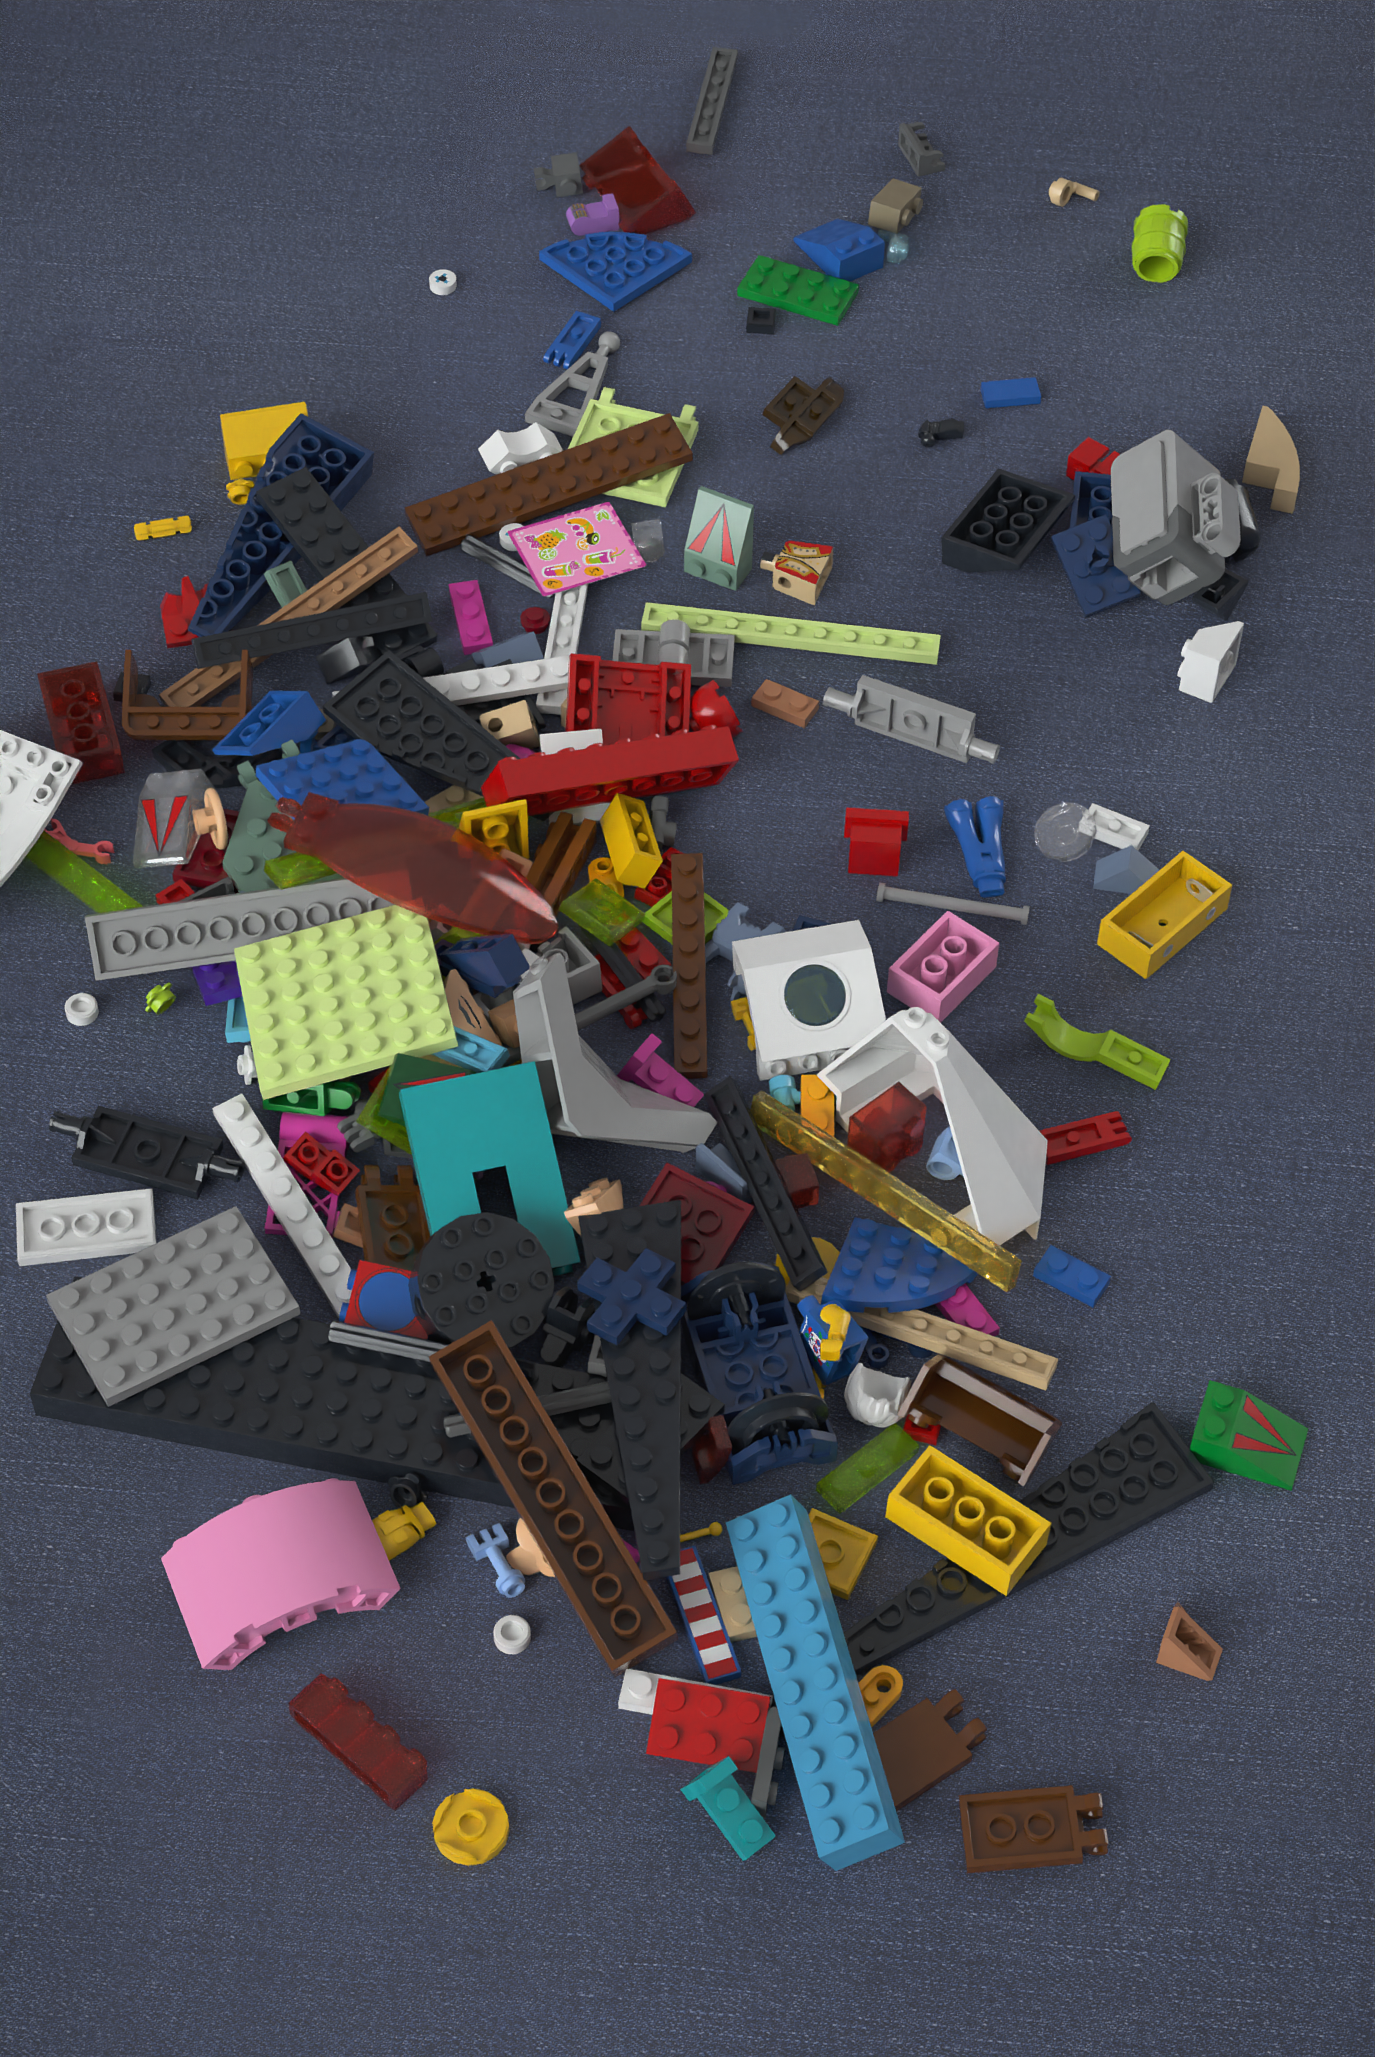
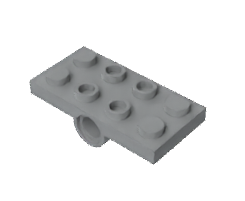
M668 620L664 622L660 627V631L616 629L612 661L659 665L661 662L691 664V685H705L714 680L718 686L731 687L735 635L690 633L689 626L681 620Z

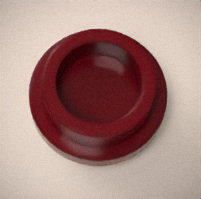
M530 607L521 613L520 622L526 632L534 631L535 634H541L550 623V615L543 608Z

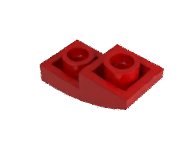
M670 847L661 856L663 862L646 888L637 887L635 889L634 898L653 907L672 891L671 854L684 853Z
M306 1131L283 1157V1160L296 1171L337 1196L341 1194L360 1171L338 1151L333 1149L330 1152Z

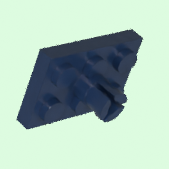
M1106 514L1051 536L1053 546L1085 618L1140 596L1139 588L1128 580L1127 575L1114 566L1113 529Z

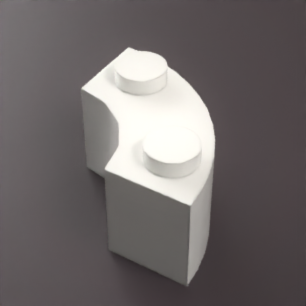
M537 422L518 432L506 433L497 430L478 449L488 470L496 475L563 451L555 434Z

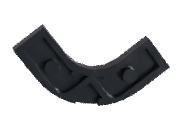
M166 740L152 749L153 758L178 779L192 786L214 789L243 786L238 779L240 773L237 770V766L246 761H249L254 769L255 763L265 764L283 759V753L278 748L253 756H205L193 749L184 740Z

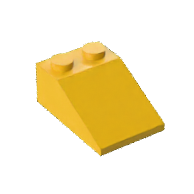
M526 799L462 813L458 827L459 854L461 859H471L472 878L483 876L486 869L503 848L529 859Z

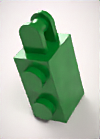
M338 1079L263 1100V1109L326 1116L333 1108H349L353 1102L360 1098L361 1089L356 1083L339 1081Z

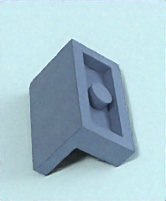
M534 631L520 634L472 653L475 664H483L484 668L492 667L508 659H511L513 664L544 659Z
M703 1143L696 1146L695 1169L707 1180L723 1185L727 1193L748 1204L751 1203L753 1199L747 1188V1182L742 1178L731 1152L721 1143L711 1150Z

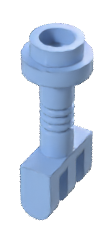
M500 1523L492 1526L493 1533L496 1536L493 1539L487 1529L479 1531L483 1542L481 1544H478L473 1534L467 1536L466 1542L476 1561L487 1556L499 1576L496 1581L498 1591L508 1598L521 1594L525 1588V1578L520 1570L511 1569L501 1551L510 1546L509 1539Z

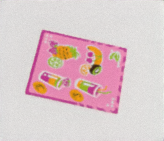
M610 502L507 532L542 596L555 594L646 566L645 561Z

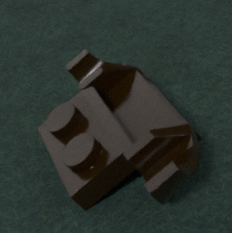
M794 376L763 411L762 415L781 428L770 448L782 455L789 447L810 441L830 416L841 407L844 397L843 387L837 384L834 379L828 377L814 390Z

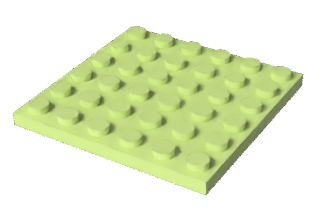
M423 898L234 948L259 1088L263 1100L392 1065L394 1056L397 1053L419 1058L459 1047Z

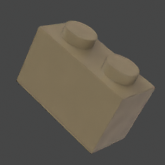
M893 178L871 200L868 225L898 234L904 226L909 225L915 214L918 215L923 205V199L920 198L922 188Z

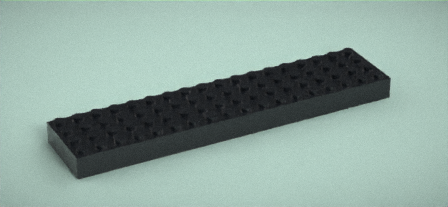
M75 1276L73 1282L81 1279L82 1277ZM293 1317L108 1407L61 1324L57 1321L30 1391L36 1416L387 1484L393 1475L403 1477L408 1472H414L420 1477L419 1482L423 1491L515 1508L472 1433L455 1437L447 1436L444 1418L459 1414V1411L431 1362L332 1342L328 1337L331 1324ZM535 1363L534 1377L529 1384L536 1396L606 1382L607 1377ZM611 1402L549 1416L575 1461L614 1422ZM583 1473L614 1527L634 1531L630 1506Z

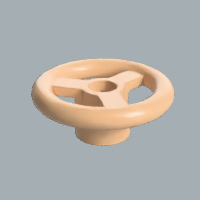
M208 788L204 794L205 808L193 810L194 826L198 835L210 833L215 846L223 850L228 843L225 814L217 791L214 788Z

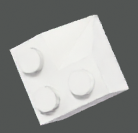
M1237 621L1199 629L1192 640L1187 639L1181 652V656L1185 657V659L1181 663L1177 675L1181 678L1180 691L1210 703L1214 701L1236 666L1244 623Z

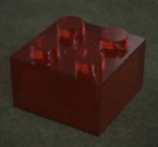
M897 1082L849 1117L846 1156L873 1181L882 1174H889L901 1160L907 1156L915 1155L921 1149L927 1106L904 1085Z

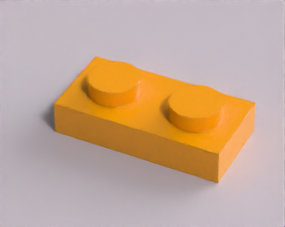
M801 1075L800 1142L834 1143V1093L817 1075Z

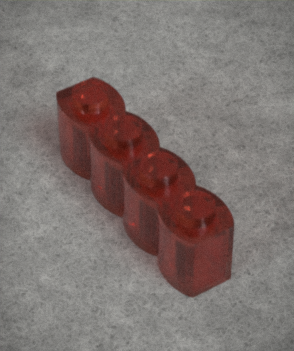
M320 1673L288 1703L290 1715L307 1733L316 1738L331 1755L341 1761L354 1776L369 1786L386 1805L396 1811L428 1780L426 1768L428 1764L426 1759L415 1748L408 1750L399 1743L401 1741L400 1736L390 1725L385 1724L382 1726L374 1721V1713L363 1701L359 1700L356 1703L347 1697L348 1690L336 1677L329 1679Z

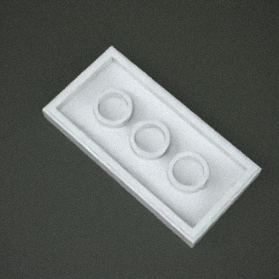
M152 1188L16 1203L17 1260L19 1266L133 1254L157 1243Z

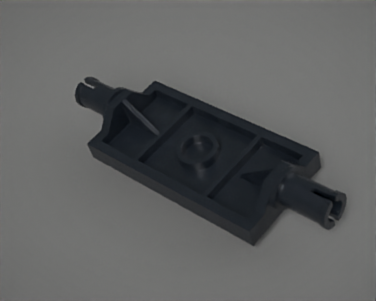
M102 1106L97 1107L93 1116L78 1118L54 1111L53 1116L50 1118L49 1130L51 1132L76 1137L78 1141L77 1147L71 1159L73 1165L197 1200L210 1176L215 1175L238 1183L244 1173L245 1163L243 1161L220 1156L224 1147L223 1140Z

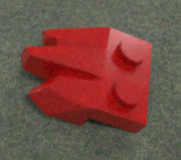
M189 576L181 579V595L166 592L160 604L167 649L192 645L191 639L199 637L188 631V627L201 598L204 597L207 591L208 584H205L203 589L196 591Z

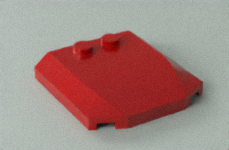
M571 653L568 663L566 732L602 729L603 745L606 746L626 738L638 741L652 734H660L663 737L679 730L689 731L691 664L661 662L659 665L609 661L601 660V656Z

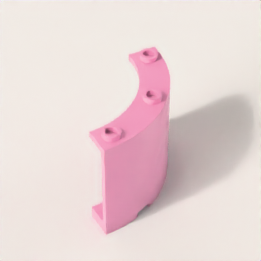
M336 1478L288 1487L262 1496H250L242 1504L214 1517L187 1536L177 1539L173 1543V1547L161 1558L203 1669L232 1670L248 1655L266 1644L265 1636L283 1627L284 1631L288 1632L317 1620L316 1613L336 1608L338 1614L363 1610H380L401 1589L356 1482L343 1481Z

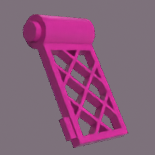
M283 1112L279 1132V1154L283 1158L286 1152L290 1150L306 1131L330 1152L335 1149L346 1158L350 1143L346 1141L344 1134L339 1131L337 1125L349 1116H317ZM286 1163L304 1194H307L315 1203L312 1206L317 1213L321 1210L328 1218L325 1228L332 1237L340 1211H337L340 1195L337 1196L330 1193L322 1200H319L311 1191L318 1185L312 1181L305 1184L297 1175L299 1172ZM268 1205L265 1233L287 1235L281 1224H274L275 1214Z

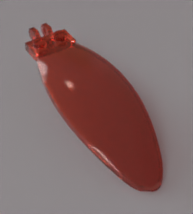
M309 792L302 806L296 800L280 797L275 806L281 814L272 812L267 820L273 828L287 833L283 840L284 848L309 856H316L328 867L365 890L424 917L487 936L513 934L518 943L524 944L542 943L554 937L558 932V922L552 908L541 893L514 866L475 837L436 818L391 806L358 803L339 804L338 800Z

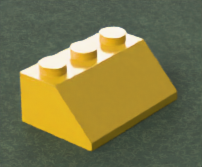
M305 402L220 414L225 458L230 480L258 475L260 468L263 467L266 461V455L271 446L300 413L308 417Z

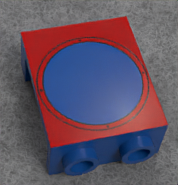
M359 1260L357 1270L351 1269L347 1289L352 1290L349 1303L343 1302L339 1321L427 1340L430 1338L413 1313L408 1287L411 1271Z

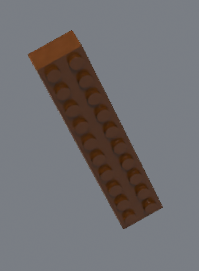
M493 1321L487 1322L429 1356L435 1372L614 1678L624 1673L626 1669H631L679 1640L677 1631L646 1580H643L639 1567Z

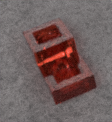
M723 1415L709 1418L707 1435H702L692 1445V1457L700 1485L708 1483L720 1472L731 1453L732 1445Z

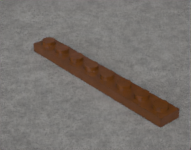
M703 853L671 854L673 972L676 971L677 984L673 989L674 1069L686 1079L708 1078Z

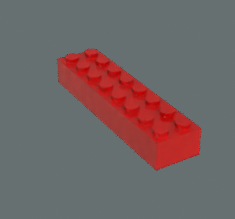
M710 725L699 731L679 730L663 737L660 734H652L638 741L626 738L606 746L603 743H595L580 750H575L573 747L564 748L555 754L546 755L545 752H537L523 759H516L513 756L506 757L498 761V764L489 774L481 789L487 807L526 799L527 816L610 803L617 793L632 798H641L719 785L737 764L739 758L729 726L717 728L716 725Z

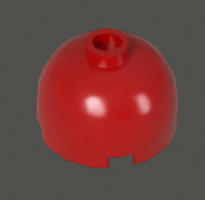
M712 680L695 691L690 698L691 717H689V727L692 732H695L710 725H716L717 728L729 726L731 736L734 738L743 732L738 727L740 722L726 696H719L716 691L719 686Z

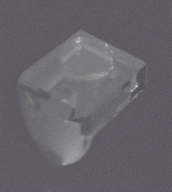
M660 519L631 523L634 544L643 560L652 563L662 557L665 553Z

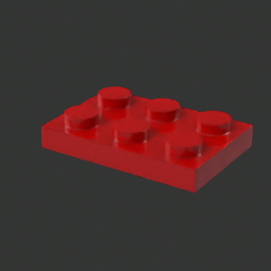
M658 1678L646 1754L713 1765L729 1756L738 1768L737 1770L757 1773L771 1697Z

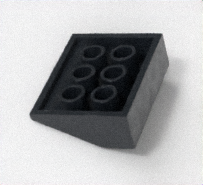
M998 468L941 537L942 564L967 573L1019 570L1073 503L1075 495Z

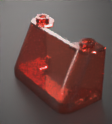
M630 126L579 165L585 173L581 178L590 190L596 188L601 196L613 193L621 220L618 225L623 232L645 235L687 221L696 214V211L680 187L664 172L648 149L642 145Z

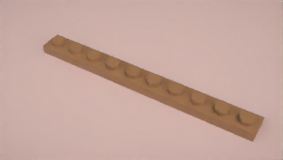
M399 526L259 625L337 610L418 553V546ZM271 655L251 658L253 668ZM241 661L202 669L196 668L159 694L160 700L166 707H199L241 677Z

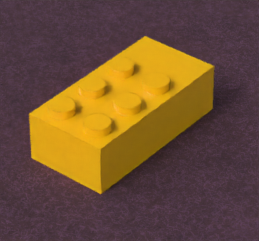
M931 1445L927 1447L888 1495L885 1515L887 1519L1005 1596L1009 1594L1047 1545L1051 1522Z

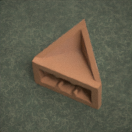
M1177 1602L1168 1621L1156 1663L1209 1681L1213 1680L1223 1648Z

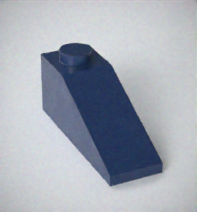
M513 934L462 938L439 954L441 961L488 986L504 985L505 988H509L522 980L521 975L529 970L530 967Z

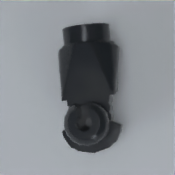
M950 418L939 422H929L927 419L922 423L918 433L921 444L925 447H932L935 445L936 440L963 438L964 421Z

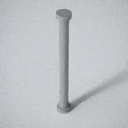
M880 882L876 899L878 902H883L886 899L1021 921L1022 925H1027L1030 906L1017 908L886 887V883Z

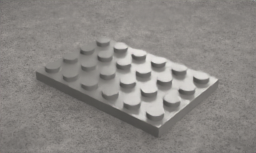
M237 1206L46 1295L48 1304L108 1407L300 1315L298 1303Z

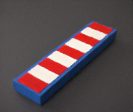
M696 1546L681 1549L680 1575L667 1576L666 1578L704 1683L717 1685L741 1678L739 1663Z

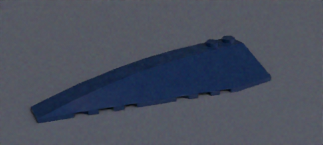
M300 413L269 449L263 467L260 468L257 481L253 489L251 488L247 503L240 512L226 543V549L217 563V569L207 585V591L204 597L201 598L188 631L199 637L228 632L271 590L264 573L289 561H292L293 565H295L301 558L298 551L256 499V491L306 467L339 510L342 511L372 475L374 452Z

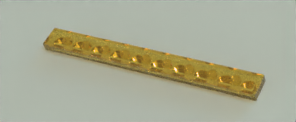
M761 1090L753 1095L750 1110L760 1130L1005 1292H1009L1016 1286L1022 1263L1021 1259Z

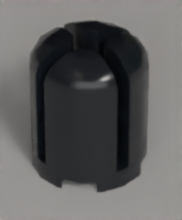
M1225 479L1238 492L1241 540L1238 549L1232 554L1234 561L1238 562L1254 554L1259 546L1261 533L1247 487L1238 485L1236 479ZM1230 556L1225 557V563H1229Z

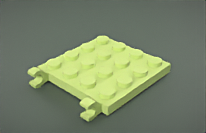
M604 387L599 401L590 399L568 449L664 414L617 405L615 400H612L615 389ZM685 404L680 418L673 416L672 418L691 449L698 432L699 422L696 421V417H693L696 406ZM684 464L602 494L666 507Z

